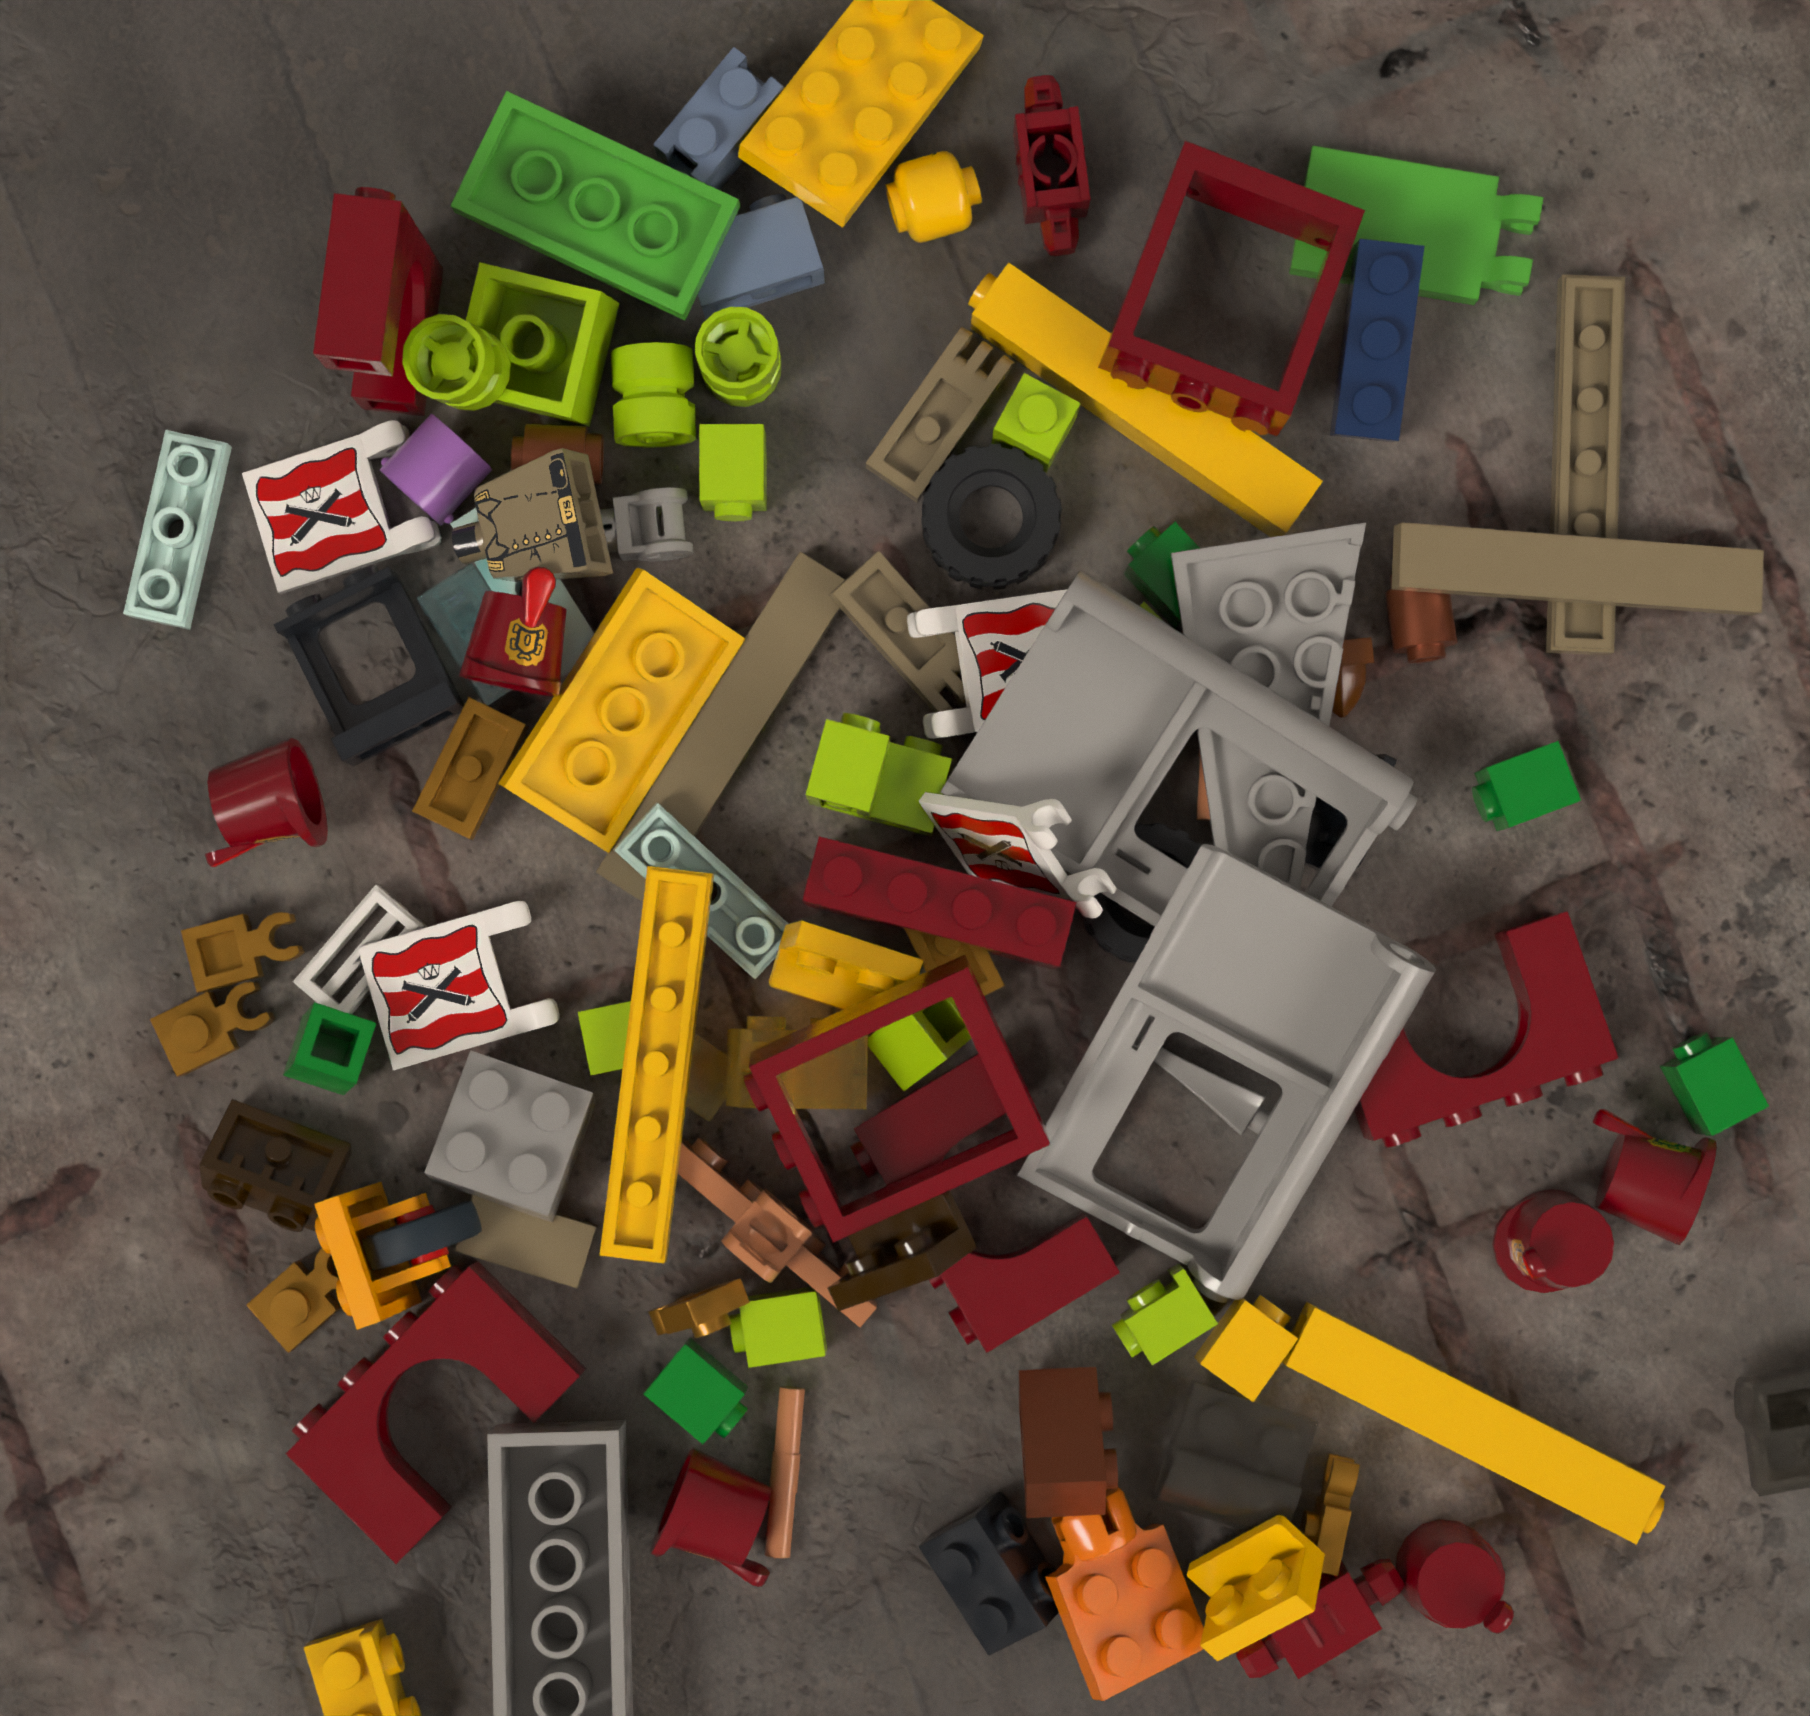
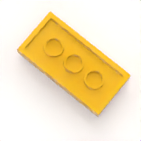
M853 0L741 142L738 158L843 228L978 52L984 35L932 0Z
M636 568L560 686L559 696L553 697L498 784L609 853L740 649L745 638L645 570Z

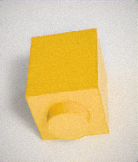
M1261 1295L1257 1297L1253 1304L1243 1298L1233 1301L1194 1358L1210 1372L1254 1402L1298 1338L1284 1328L1291 1319L1284 1311Z

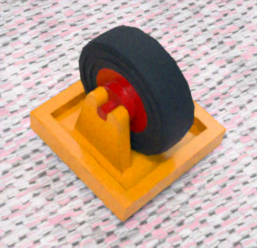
M382 1182L314 1204L318 1214L315 1220V1231L322 1249L327 1254L332 1255L339 1276L336 1283L339 1303L346 1315L353 1317L357 1330L381 1322L422 1303L415 1280L451 1267L447 1256L449 1254L447 1247L482 1232L481 1222L472 1201H464L435 1211L433 1204L430 1205L427 1194L423 1193L389 1205Z

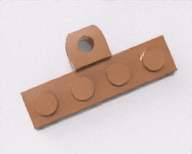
M682 1138L678 1174L735 1222V1225L721 1240L724 1246L769 1283H772L786 1265L835 1306L827 1288L849 1273L845 1264L839 1270L820 1254L826 1244L814 1233L815 1230L766 1188L763 1190L750 1179H747L742 1186L738 1185L722 1171L728 1161L703 1139L698 1138L691 1145ZM873 1299L841 1310V1312L861 1328L876 1310L877 1301Z

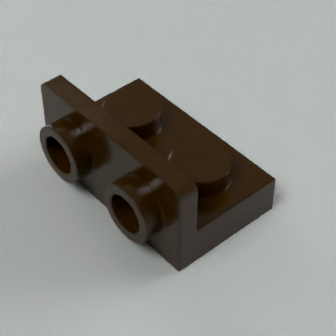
M232 1099L199 1164L202 1188L207 1191L211 1199L225 1207L242 1209L246 1205L267 1213L270 1221L286 1230L301 1232L304 1228L315 1231V1220L318 1214L314 1204L331 1198L352 1154L351 1143Z
M950 1191L942 1193L849 1235L848 1237L857 1256L845 1263L849 1273L827 1289L839 1312L938 1277L976 1249L977 1246Z

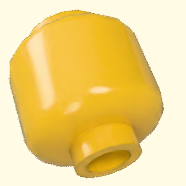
M940 151L899 164L894 171V182L885 184L889 207L898 233L908 231L910 237L918 243L928 242L966 230L972 222L971 206L982 203L980 188L973 167L969 166L961 169L956 157L948 151Z

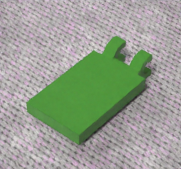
M1312 146L1304 187L1365 210L1339 283L1349 284L1354 245L1359 239L1425 246L1418 296L1475 306L1479 299L1480 288L1520 296L1523 286L1527 287L1529 284L1533 259L1518 256H1495L1500 229L1525 235L1532 234L1533 226L1538 225L1540 221L1544 197L1525 194L1496 195L1499 182L1498 176ZM1295 239L1289 274L1317 279L1327 251Z

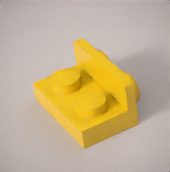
M798 921L785 925L769 978V985L773 988L844 1010L918 976L923 960L805 921Z
M1276 1515L1189 1564L1188 1578L1210 1597L1205 1610L1207 1616L1200 1646L1216 1661L1224 1659L1315 1610L1325 1554L1285 1516Z
M382 1619L310 1641L303 1647L324 1716H422L415 1697L405 1696L399 1673L405 1670L402 1648L394 1633L387 1635Z

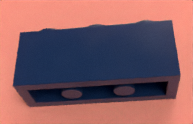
M1359 239L1354 245L1329 436L1383 442L1399 441L1425 247L1423 245Z

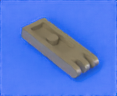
M963 326L953 337L865 463L868 470L916 503L920 501L927 491L930 479L936 471L939 472L944 466V461L950 458L1015 363L1003 355L995 363L989 375L981 370L994 349L985 341L980 343L969 360L962 357L960 354L968 347L973 333Z
M880 551L875 552L832 591L829 596L934 713L953 710L950 704L939 694L944 688L959 703L964 705L966 701L963 682L958 677L961 669L955 635L951 632L920 638L910 636L907 615L922 609H929L930 607Z

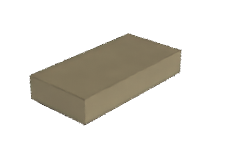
M472 1195L470 1201L473 1202L477 1210L482 1232L474 1237L458 1242L455 1248L456 1252L570 1287H580L598 1225L559 1213L555 1214L552 1223Z

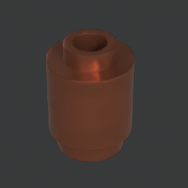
M526 424L524 437L513 436L511 470L553 450L564 448L587 454L594 484L601 485L604 468V436L600 433H588V427Z
M1391 574L1389 577H1390V584H1391V587H1392V574ZM1387 590L1385 595L1393 652L1407 653L1408 663H1425L1446 658L1445 648L1457 644L1451 595Z

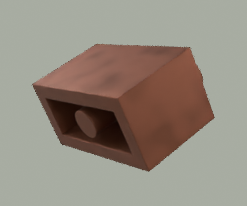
M1097 1368L1019 1370V1416L1026 1518L1105 1515L1106 1489L1118 1488V1466L1116 1448L1104 1449L1102 1432L1113 1431L1112 1400L1110 1392H1099Z

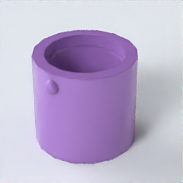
M432 413L391 458L385 457L382 459L381 464L383 467L380 469L394 485L440 526L444 522L451 523L453 521L452 513L492 471V468L470 446Z

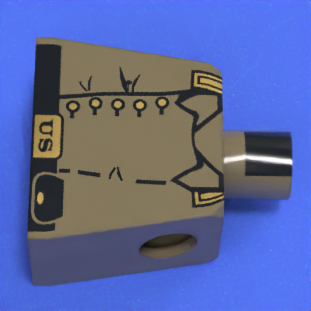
M564 448L553 450L477 487L474 493V500L479 521L455 527L452 531L453 548L461 563L468 564L487 559L489 572L493 579L522 582L524 574L534 567L550 569L555 579L613 574L589 456L580 452Z

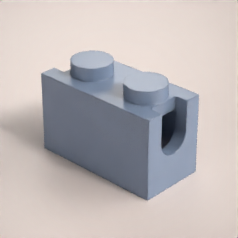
M733 47L653 144L658 162L720 190L744 162L738 158L741 142L784 89L783 85L773 77H770L766 83L762 82L749 69L746 56ZM684 156L697 166L694 170L681 160Z
M783 194L771 195L752 203L749 207L750 212L735 216L698 293L705 320L714 312L727 307L748 308L825 283L823 265L802 200L798 197L786 200V196Z

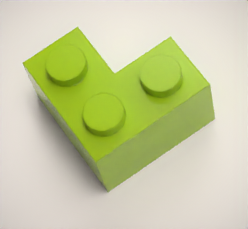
M843 713L841 722L826 719L805 794L809 804L932 837L935 825L920 805L919 800L925 792L943 795L941 790L947 782L952 763L951 758L940 756L943 746L913 736H906L904 745L890 742V736L880 734V722L851 713Z

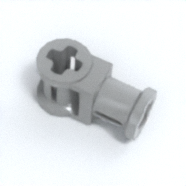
M656 488L631 494V496L614 497V508L600 509L609 553L618 552L622 561H666L693 555V543L686 541L682 509V504L688 500L687 490L682 488ZM661 513H663L665 532L664 536L662 537L659 515Z

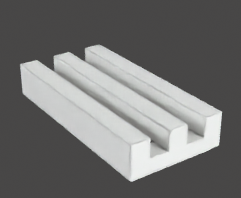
M375 885L295 978L293 983L317 1003L353 1014L370 994L365 975L340 1004L334 999V996L362 965L358 948L355 949L323 988L314 982L379 905L387 913L358 947L382 941L398 922L405 926L399 935L426 928L427 925L413 916L400 902L393 899L380 885Z

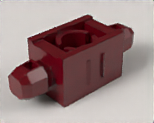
M1042 75L1028 78L1024 88L1025 113L1015 114L1013 137L1016 152L1015 165H1017L1019 175L1018 185L1021 191L1025 224L1040 223L1043 246L1050 256L1070 255L1075 253L1079 242L1078 218L1087 217L1091 200L1087 176L1088 166H1086L1084 153L1085 146L1083 145L1078 106L1062 109L1063 101L1059 83L1053 75ZM1053 143L1052 155L1062 158L1067 164L1068 170L1059 176L1057 189L1050 190V177L1041 174L1037 170L1035 161L1043 156L1045 144Z
M1378 1559L1360 1568L1362 1575L1354 1580L1342 1560L1338 1576L1321 1573L1314 1612L1235 1652L1248 1677L1261 1678L1279 1669L1277 1662L1286 1658L1295 1675L1300 1679L1380 1631L1382 1627L1370 1606L1378 1601L1384 1606L1399 1595L1405 1586L1391 1560Z

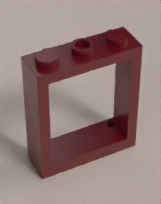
M1185 141L1167 183L1098 368L1111 372L1110 375L1113 379H1120L1126 382L1127 387L1134 389L1150 387L1168 394L1176 405L1193 412H1206L1209 410L1230 418L1232 424L1241 431L1252 430L1259 435L1269 433L1278 436L1292 414L1365 210ZM1185 196L1327 251L1276 390L1133 335Z
M962 955L751 1051L749 1061L751 1073L743 1076L748 1093L757 1110L761 1112L769 1108L779 1131L771 1134L784 1167L789 1170L797 1166L807 1189L800 1191L799 1195L808 1218L815 1228L825 1224L833 1243L1050 1145L1043 1120L966 955ZM952 996L1014 1129L842 1206L779 1074Z

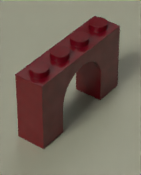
M372 187L356 188L355 195L334 193L313 354L326 369L354 372L351 397L362 409L425 416L427 396L418 392L407 379L402 363L403 347L413 328L422 320L438 315L443 267L403 202L395 200V194Z
M820 836L802 900L807 907L865 922L872 920L947 938L989 950L994 955L1052 970L1061 966L1077 903Z
M1568 911L1554 913L1494 933L1518 1005L1516 1033L1505 1054L1495 1064L1482 1072L1470 1076L1452 1077L1438 1072L1427 1065L1411 1047L1403 1028L1354 1109L1364 1139L1375 1141L1382 1138L1385 1148L1397 1146L1421 1137L1420 1125L1443 1118L1445 1127L1463 1124L1483 1116L1479 1105L1500 1098L1504 1099L1506 1107L1522 1104L1543 1096L1541 1084L1564 1077L1567 1087L1581 1084L1603 1076L1601 1064L1619 1059Z
M976 1053L856 1125L853 1129L859 1140L849 1146L867 1177L871 1178L880 1173L888 1186L941 1162L949 1150L959 1141L1004 1115L1006 1111L979 1053ZM1081 1213L1020 1250L1005 1254H987L973 1250L938 1277L929 1279V1282L934 1289L946 1284L958 1304L957 1307L948 1311L961 1336L967 1345L979 1340L985 1352L988 1353L1116 1276L1120 1271L1087 1216Z
M478 1261L470 1265L464 1272L456 1264L453 1265L429 1289L428 1292L436 1299L419 1318L411 1310L408 1311L383 1336V1339L390 1345L385 1353L374 1364L366 1357H363L338 1382L337 1385L345 1392L328 1411L318 1403L292 1429V1432L299 1440L286 1455L395 1564L452 1507L406 1462L392 1440L388 1425V1408L392 1392L402 1375L413 1365L432 1359H453L467 1363L485 1374L535 1423L587 1369Z

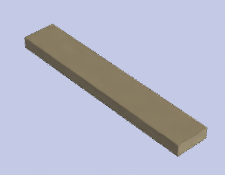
M1562 274L1557 282L1550 534L1618 539L1625 277ZM1548 601L1546 653L1613 654L1616 606Z
M1401 522L1394 525L1391 590L1753 616L1762 613L1764 550Z
M801 551L799 552L746 635L740 649L611 851L607 853L596 870L597 874L643 902L646 879L613 849L656 802L696 837L840 611V607L831 599L829 594L845 579Z

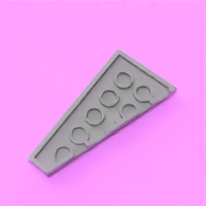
M1366 523L1171 553L1182 634L1329 726L1343 654L1342 646L1348 613L1352 604L1356 582L1354 580L1360 547L1363 543ZM1208 728L1197 729L1214 846L1239 857L1300 890L1306 857V844L1316 796Z

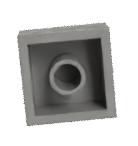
M470 1050L424 1173L434 1182L553 1223L597 1104L595 1096L590 1091Z

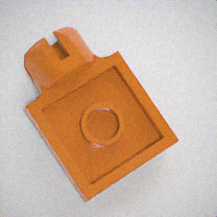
M1119 1487L1106 1489L1105 1515L1052 1517V1523L1063 1549L1064 1557L1063 1564L1055 1572L1045 1576L1092 1699L1105 1701L1203 1650L1200 1642L1204 1628L1164 1524H1151L1143 1529L1135 1523L1124 1492Z

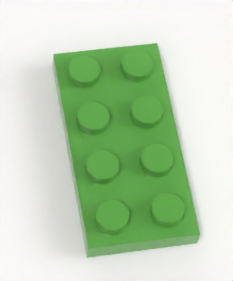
M506 91L451 203V208L456 214L680 319L686 320L740 208L739 199Z

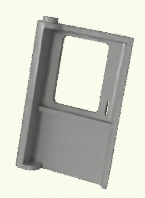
M1081 570L1070 584L941 790V793L947 796L1020 807L1046 799L1060 801L1072 821L1069 825L1063 823L1054 824L1049 829L1058 841L1055 847L1050 850L1062 868L1070 874L1093 868L1104 870L1117 890L1114 894L1108 892L1101 893L1153 926H1156L1187 868L1141 840L1135 834L1134 826L1188 739L1199 728L1212 730L1345 815L1347 826L1305 891V893L1331 907L1377 835L1381 834L1387 826L1397 831L1407 820L1418 800L1416 796L1409 793L1414 783L1412 778Z
M1203 844L1190 867L1187 868L1153 929L1147 944L1047 1121L1045 1127L1050 1145L1029 1154L1017 1176L1114 1226L1130 1237L1140 1240L1187 1265L1189 1271L1195 1277L1193 1281L1194 1286L1206 1297L1220 1303L1227 1302L1228 1298L1235 1300L1243 1299L1376 1071L1386 1058L1422 997L1436 969L1426 958L1394 939L1223 849ZM1174 1032H1181L1275 1081L1282 1088L1279 1100L1207 1224L1200 1229L1190 1228L1104 1183L1095 1177L1093 1173L1094 1165L1164 1041Z

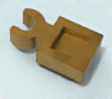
M284 912L271 914L260 923L256 930H252L247 914H240L181 930L196 992L203 993L264 976L260 962L262 957L267 956L276 961H292L304 954L302 946H289L286 949H281L274 940L275 932L280 926L296 922L295 915Z
M246 982L237 985L229 992L225 1004L219 1005L213 991H207L150 1019L177 1077L185 1076L240 1049L233 1031L238 1029L257 1031L273 1023L275 1020L273 1012L262 1013L253 1019L244 1013L243 1002L247 996L261 990L259 983Z
M322 1248L315 1258V1269L310 1272L300 1260L295 1261L246 1305L288 1353L296 1349L341 1308L329 1294L336 1289L339 1276L332 1267V1255L327 1254Z
M739 1278L711 1286L695 1294L684 1295L677 1298L676 1301L648 1311L658 1336L691 1328L694 1337L699 1338L732 1324L728 1312L750 1303Z
M1328 1453L1321 1495L1317 1496L1314 1512L1304 1511L1299 1530L1325 1554L1322 1573L1338 1576L1352 1512L1349 1506L1355 1490L1360 1465L1354 1463L1355 1460L1352 1458Z

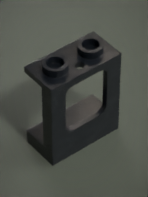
M376 565L360 569L342 581L344 589L325 599H322L320 594L305 597L293 603L285 610L287 618L273 624L277 633L287 639L335 734L331 740L341 760L353 767L461 713L464 707V703L399 575L390 567L380 571ZM381 603L386 607L416 668L415 675L408 682L364 704L354 705L348 700L320 644L319 635L326 626L370 604Z

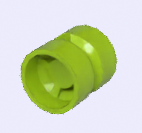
M727 307L714 312L702 323L696 336L695 356L706 388L717 400L730 406L749 407L764 401L775 390L781 377L782 360L778 340L772 325L762 314L747 307Z
M438 314L422 320L411 330L403 347L402 363L407 379L416 390L459 410L476 411L490 406L503 394L509 382L511 363L504 345L495 335L456 315Z
M652 342L630 344L612 350V387L623 395V399L613 405L615 442L623 446L657 448L679 446L697 440L695 404L685 398V392L694 387L692 348L675 343Z

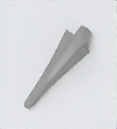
M1163 1047L1160 1048L1153 1061L1209 1106L1240 1136L1246 1127L1259 1134L1271 1113L1260 1106L1266 1096L1201 1068Z

